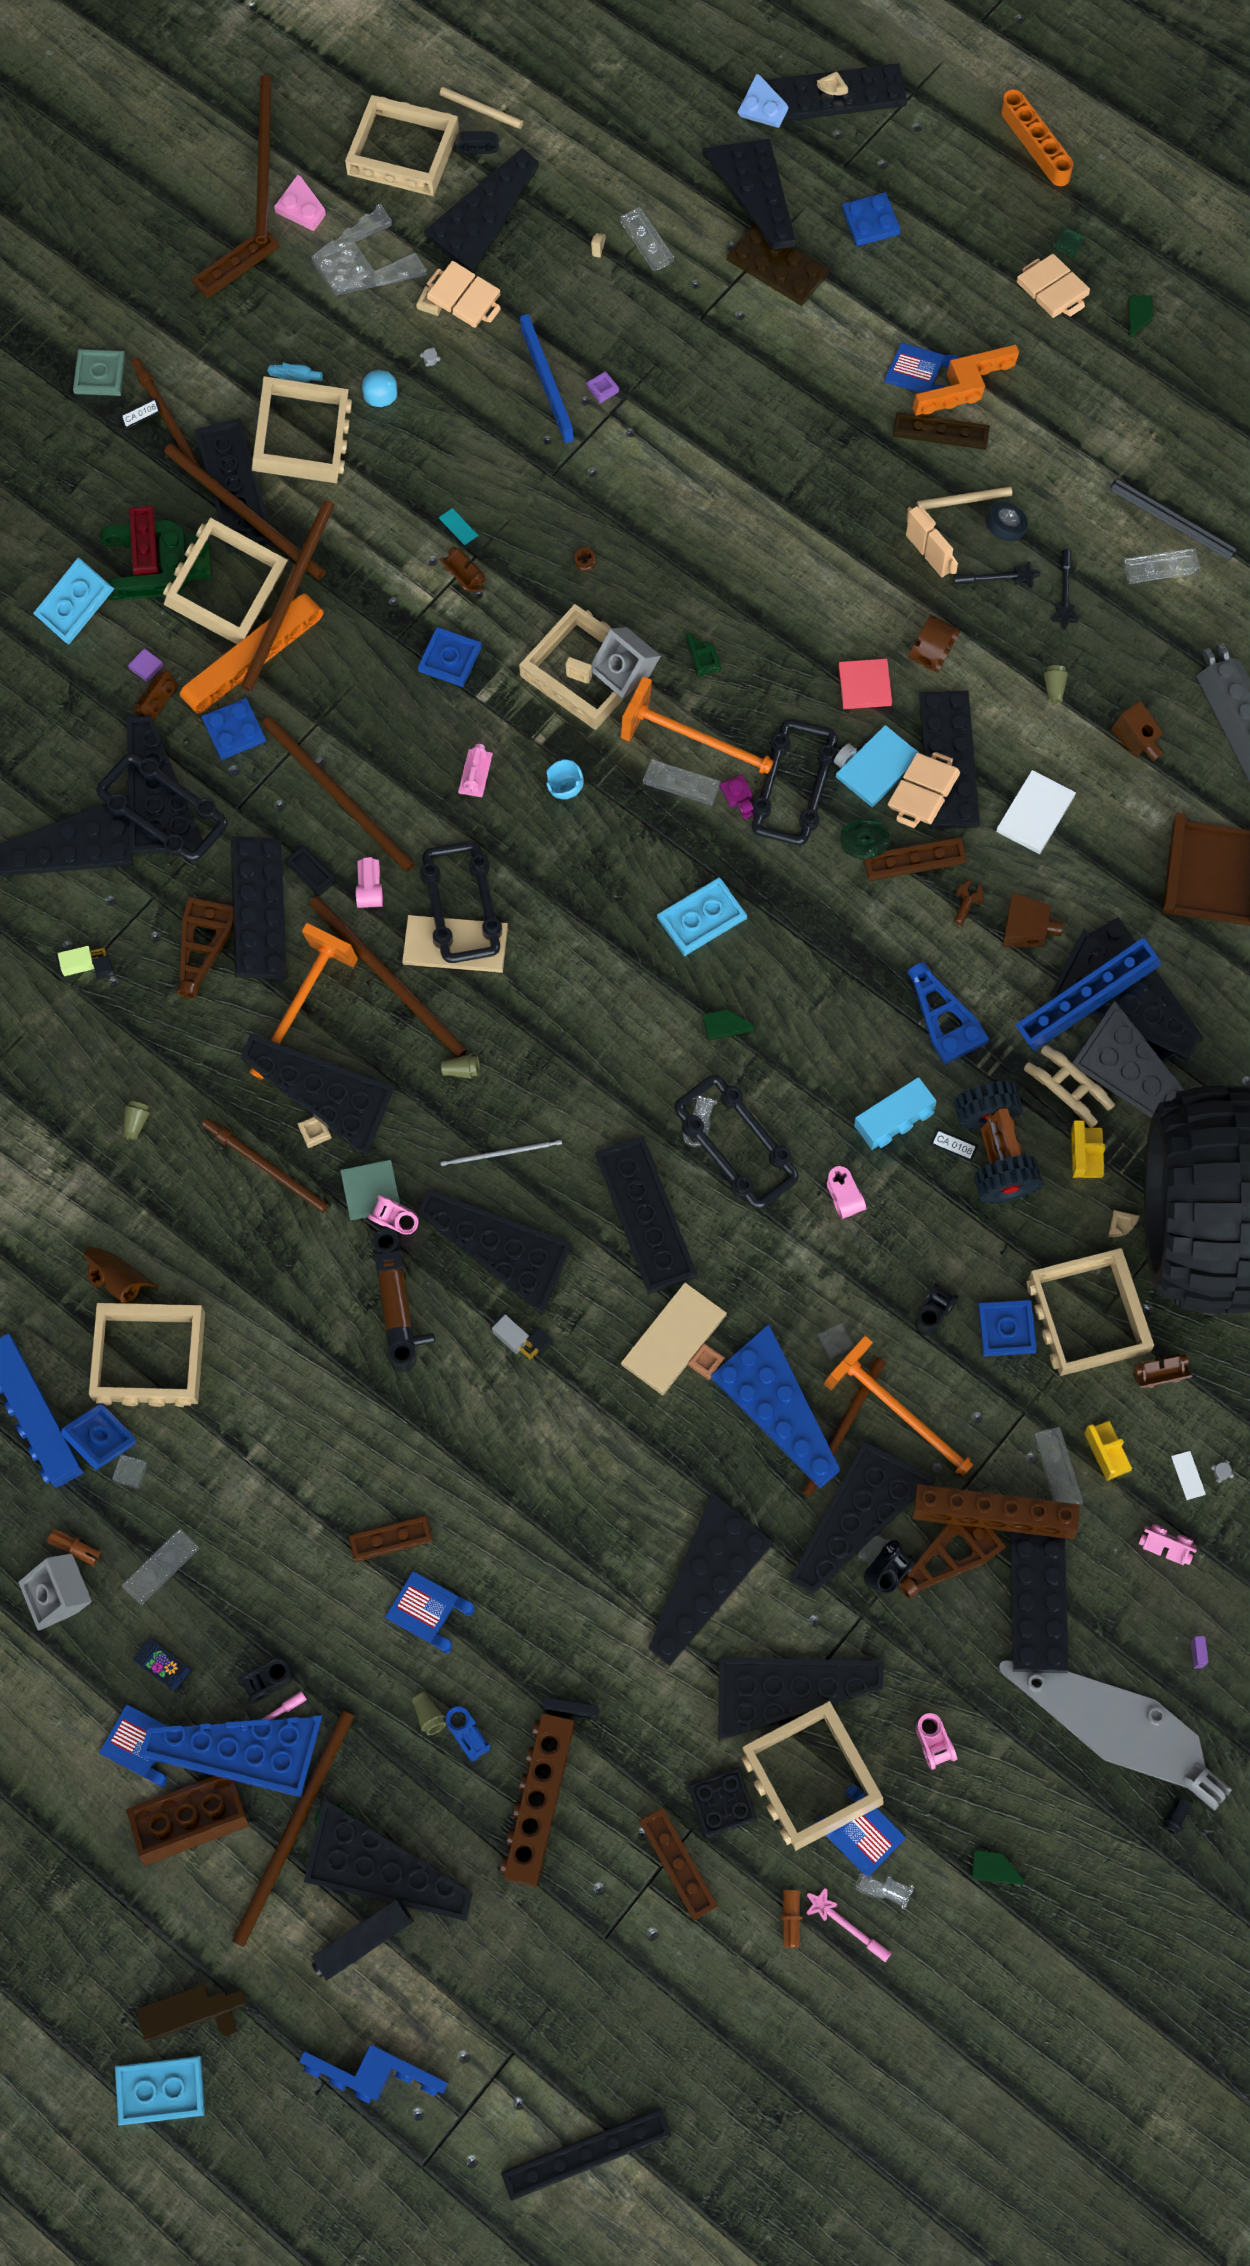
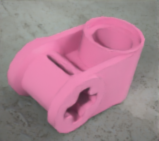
M842 1166L831 1169L828 1175L827 1188L840 1218L844 1219L866 1210L863 1196L857 1188L850 1171ZM835 1177H838L839 1180L844 1179L843 1184L840 1185L838 1181L834 1182Z
M378 1194V1202L373 1213L369 1214L367 1218L402 1234L413 1233L419 1224L417 1213L384 1195ZM384 1206H386L383 1216H381L380 1214ZM404 1215L411 1216L414 1219L413 1227L408 1229L402 1227L400 1218Z
M932 1713L923 1715L916 1723L915 1730L929 1768L933 1770L936 1765L950 1759L956 1761V1752L951 1740L947 1736L941 1719ZM930 1720L934 1722L936 1726L934 1734H927L923 1731V1721ZM941 1751H945L944 1753H941V1754H939V1755H936V1756L934 1755V1754L939 1753V1752H941Z

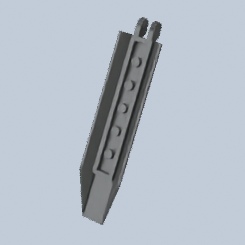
M1221 643L1216 645L1221 662L1216 663L1215 657L1209 648L1202 650L1203 658L1208 667L1196 675V678L1250 783V677L1241 660L1230 658L1227 648Z

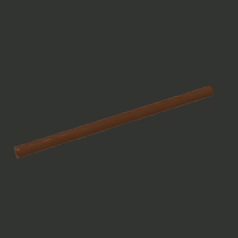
M262 75L260 77L256 242L259 244L267 242L271 115V77L269 75Z
M169 444L165 448L164 453L295 562L297 561L301 552L299 548L173 444ZM310 559L306 571L317 580H320L326 571Z
M324 500L243 679L241 688L245 691L251 692L334 508V504L331 501Z
M267 716L262 721V725L405 872L412 870L415 863L271 716Z
M318 896L310 901L309 905L345 942L351 944L354 952L456 1057L464 1056L468 1050Z
M342 1710L232 1942L245 1947L355 1717L354 1715Z

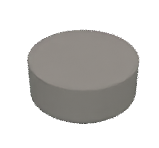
M850 743L846 744L836 755L834 763L842 768L857 753V749Z

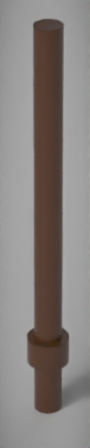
M139 358L133 359L131 363L138 374V381L142 387L146 388L151 399H157L161 411L159 413L180 450L201 467L155 387L151 373L145 369Z
M209 1118L203 1121L202 1126L217 1136L216 1140L223 1145L228 1144L320 1212L324 1213L329 1205L235 1138L232 1131L226 1127H220Z
M877 1358L868 1374L875 1381L883 1370L886 1361ZM864 1384L861 1385L828 1444L833 1456L871 1391ZM809 1478L801 1493L811 1497L817 1485Z

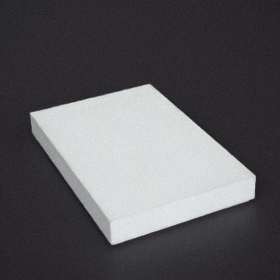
M1032 770L997 827L996 832L1041 854L1074 799L1076 792Z

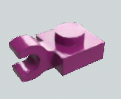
M743 775L721 783L720 789L729 807L738 806L744 819L753 816L751 811L753 806L749 801L753 799V794Z

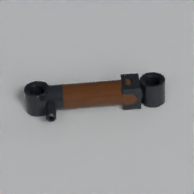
M382 1228L374 1234L373 1246L376 1252L374 1256L379 1279L389 1357L392 1366L396 1370L406 1372L411 1370L417 1362L415 1346L435 1343L434 1333L413 1336L400 1242L394 1230ZM385 1240L393 1242L389 1248L380 1247L381 1243ZM401 1351L410 1353L406 1360H398L396 1358L397 1354Z

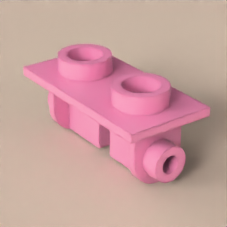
M476 744L475 747L468 750L458 793L483 797L493 753L484 750V745Z
M1152 1524V1527L1145 1525L1144 1531L1148 1535L1142 1534L1139 1545H1142L1144 1550L1161 1556L1164 1547L1169 1548L1166 1555L1167 1559L1184 1565V1563L1190 1565L1193 1555L1189 1554V1552L1193 1551L1196 1553V1545L1192 1544V1539L1180 1534L1174 1537L1167 1534L1168 1530L1157 1524Z

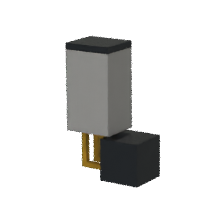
M504 1313L490 1326L491 1332L515 1354L521 1351L530 1360L537 1353L541 1355L552 1344V1339L540 1328L529 1337ZM527 1345L529 1348L532 1347L534 1351L529 1354L523 1347Z

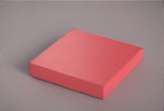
M887 659L839 662L843 709L892 706Z

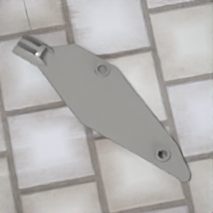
M1005 1660L1000 1663L999 1670L1103 1760L1186 1787L1214 1811L1219 1807L1218 1803H1222L1225 1800V1795H1229L1232 1791L1230 1787L1205 1767L1199 1736L1155 1699L1071 1672H1013L1012 1661ZM1031 1682H1039L1040 1687H1034Z

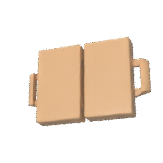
M1051 254L1042 261L1040 259L1034 260L1023 267V273L1017 276V283L1033 299H1036V302L1052 318L1062 312L1071 317L1085 307L1082 299L1089 295L1090 288L1073 272L1070 273V269L1054 254ZM1078 303L1076 306L1068 310V308Z
M451 261L445 271L437 269L426 283L431 288L427 293L428 300L448 312H451L453 309V315L474 328L477 327L481 320L491 323L501 310L500 306L495 303L500 296V289L479 276L475 279L474 273L454 261ZM440 274L441 276L436 281V283L432 284L434 280L437 278V276ZM491 307H494L491 314L488 317H486L485 315L489 311V309Z
M916 506L913 509L909 507L906 519L908 523L907 538L922 555L925 554V559L940 577H944L948 573L955 574L958 563L952 555L953 548L939 531L934 528L936 522L923 507L918 508Z
M934 752L931 758L916 753L903 776L905 781H900L888 802V806L892 810L899 812L897 822L915 828L920 821L932 824L945 801L943 797L948 796L960 774L958 768L951 766L953 758ZM936 758L947 761V764L936 760ZM904 814L915 818L914 822L903 818Z

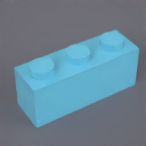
M918 1077L857 1116L854 1127L871 1150L878 1146L882 1148L892 1141V1137L899 1132L900 1134L908 1132L916 1121L920 1119L924 1121L934 1114L937 1101Z

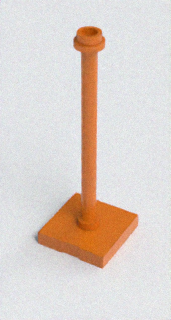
M644 676L642 677L622 716V739L630 742L640 721L645 718L759 767V773L769 774L774 762L769 756L766 755L763 759L649 710L652 680Z
M306 923L302 933L309 945L317 949L320 954L270 1040L277 1044H280L327 960L333 957L354 968L358 961L351 944L309 923ZM251 1068L250 1073L263 1080L264 1077Z
M864 1336L823 1384L832 1391L846 1374L854 1375L957 1467L955 1470L957 1474L960 1473L964 1476L973 1466V1463L970 1462L971 1459L967 1457L964 1460L860 1367L862 1364L858 1360L873 1343L868 1337Z

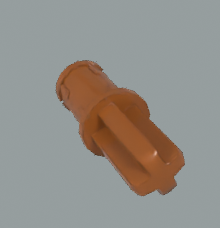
M53 1529L48 1536V1544L68 1554L72 1553L74 1557L90 1564L92 1567L96 1564L97 1560L88 1556V1554L97 1558L101 1554L100 1550L81 1542V1538L77 1537L75 1539L57 1529Z
M783 1890V1916H780V1920H783V1946L786 1948H798L800 1945V1921L803 1920V1917L800 1916L801 1891Z

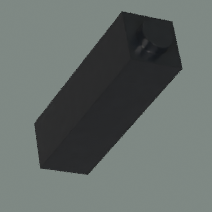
M399 1897L313 1955L312 1959L314 1962L312 1967L320 1978L324 1977L327 1981L412 1924L414 1919Z

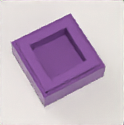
M606 371L586 382L587 389L599 403L619 392V387Z
M143 649L128 667L148 683L163 667V663L146 649Z
M1204 1636L1194 1637L1190 1641L1194 1669L1204 1668L1209 1662L1206 1638Z

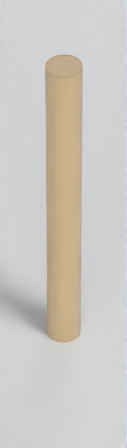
M442 87L440 90V96L515 128L521 129L523 126V120L445 87Z
M1010 486L917 501V507H923L926 510L1012 496V488Z

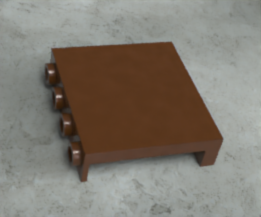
M1176 813L1172 824L1162 913L1250 926V830L1186 821V814Z

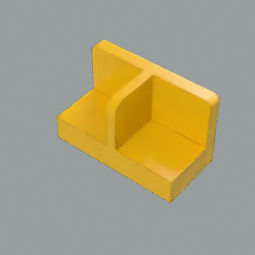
M1074 1121L1071 1128L1073 1178H1103L1104 1151L1106 1146L1103 1144L1102 1128H1085L1084 1121Z
M1110 1421L1095 1427L1093 1424L1087 1426L1084 1434L1106 1481L1130 1472L1132 1467L1122 1448L1124 1441L1123 1439L1118 1440Z

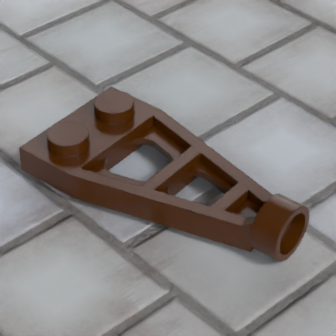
M191 897L188 898L182 918L180 983L177 989V993L180 996L189 999L197 997L200 984L232 933L233 906ZM197 926L216 930V935L209 945L206 946L194 942V929ZM191 951L206 954L200 968L188 965Z
M948 1524L898 1586L904 1595L911 1599L921 1590L986 1564L1002 1552L1006 1546L992 1529ZM961 1536L971 1548L972 1554L965 1559L955 1561L946 1552V1546L953 1537ZM938 1554L947 1564L948 1568L932 1576L925 1568V1565L932 1557ZM911 1578H914V1579L917 1580V1582H918V1585H917V1586L915 1585V1583L913 1582V1580H912Z

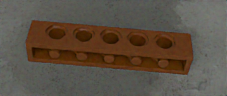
M917 1484L912 1519L1074 1539L1078 1531L1080 1504Z
M543 1713L541 1720H535L532 1736L536 1737L535 1746L528 1749L526 1763L530 1764L528 1775H522L519 1789L524 1791L522 1801H516L513 1818H517L515 1829L510 1828L507 1838V1845L511 1846L509 1857H503L500 1873L504 1874V1880L507 1882L538 1888L575 1727L574 1720ZM547 1739H553L558 1743L557 1748L552 1752H546L542 1749V1744ZM540 1766H547L551 1769V1774L547 1779H539L536 1776V1770ZM535 1793H541L545 1797L544 1803L539 1807H534L529 1803L530 1797ZM529 1820L538 1823V1830L534 1834H526L523 1831V1825ZM521 1848H528L532 1851V1857L529 1861L520 1862L516 1858L517 1852Z

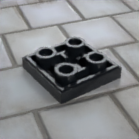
M740 1767L687 1785L705 1839L758 1821Z

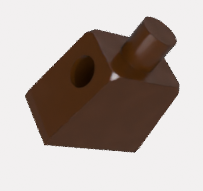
M1141 701L1122 713L1110 729L1135 757L1145 752L1151 761L1154 762L1164 754V751L1157 744L1163 733Z
M1012 893L1003 946L1043 947L1047 934L1061 936L1064 922L1049 919L1050 905Z

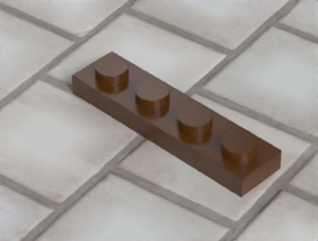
M267 231V242L259 244L256 242L255 233L192 278L193 285L208 299L280 248L279 242Z
M961 837L865 854L863 857L868 881L966 864L967 861Z
M664 1808L640 1820V1826L693 1921L717 1909L718 1905Z

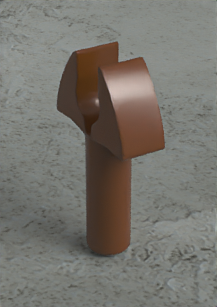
M972 880L965 882L958 888L956 895L962 897L963 901L954 919L955 924L963 925L973 903L976 902L982 905L983 889L981 884H979L977 892L969 896L968 890Z

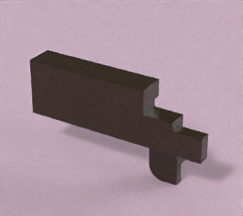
M203 1984L138 2008L136 2013L144 2041L146 2043L212 2018H215L221 2035L229 2037L237 2034L231 2010L247 2005L242 1990L229 1995L222 1992L209 1997L208 1988Z

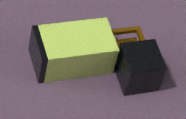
M89 946L55 954L62 977L95 969L98 980L114 976L112 962L109 955L106 954L105 948L91 951ZM104 954L103 957H99V958H98V957H94V958H92L93 956H97V955Z

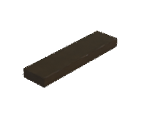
M896 412L893 437L986 450L990 425Z

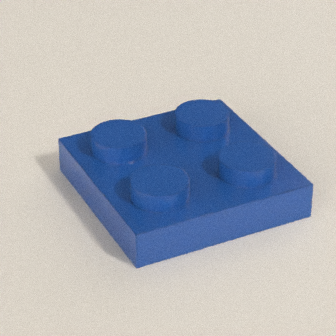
M886 192L842 204V211L856 246L900 235L901 229Z
M437 627L418 665V671L464 687L481 651L482 643Z
M247 698L201 716L221 760L266 742Z
M1031 1300L978 1304L983 1357L1036 1354L1037 1348Z
M102 1403L63 1427L60 1433L95 1470H98L134 1446L137 1440Z

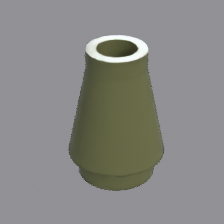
M1052 665L1046 668L1044 679L1049 703L1063 702V694L1068 677L1066 667Z
M468 1054L444 1060L441 1063L443 1076L449 1075L473 1079L474 1076L480 1075L479 1057Z
M129 1101L128 1106H125L122 1137L131 1140L138 1139V1135L150 1114L148 1112V1105Z
M425 1692L416 1695L412 1699L421 1730L425 1731L427 1735H434L446 1726L445 1715L429 1699Z

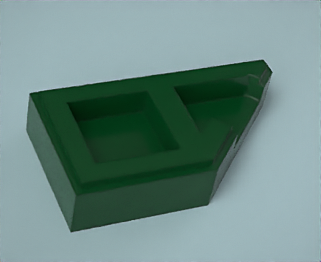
M1129 296L1130 337H1134L1143 326L1148 325L1152 321V296Z
M690 633L685 634L697 676L721 671L715 646L694 638Z
M728 1009L703 1014L708 1041L754 1031L752 1023Z
M974 1851L972 1880L1024 1885V1879L1002 1853Z

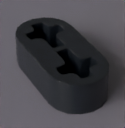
M465 131L458 133L456 136V150L463 154H491L499 149V136L494 132Z

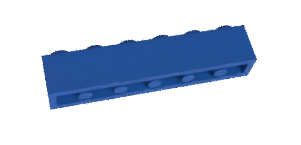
M1143 937L1017 1023L1016 1027L1032 1050L1036 1051L1162 964Z
M9 1333L1 1337L0 1394L4 1393L8 1400L4 1405L11 1417L15 1415L19 1421V1424L15 1426L22 1439L27 1437L31 1446L27 1447L32 1459L40 1461L43 1468L39 1472L46 1484L51 1482L57 1489L84 1474V1471L68 1441L60 1434L62 1430L14 1339Z

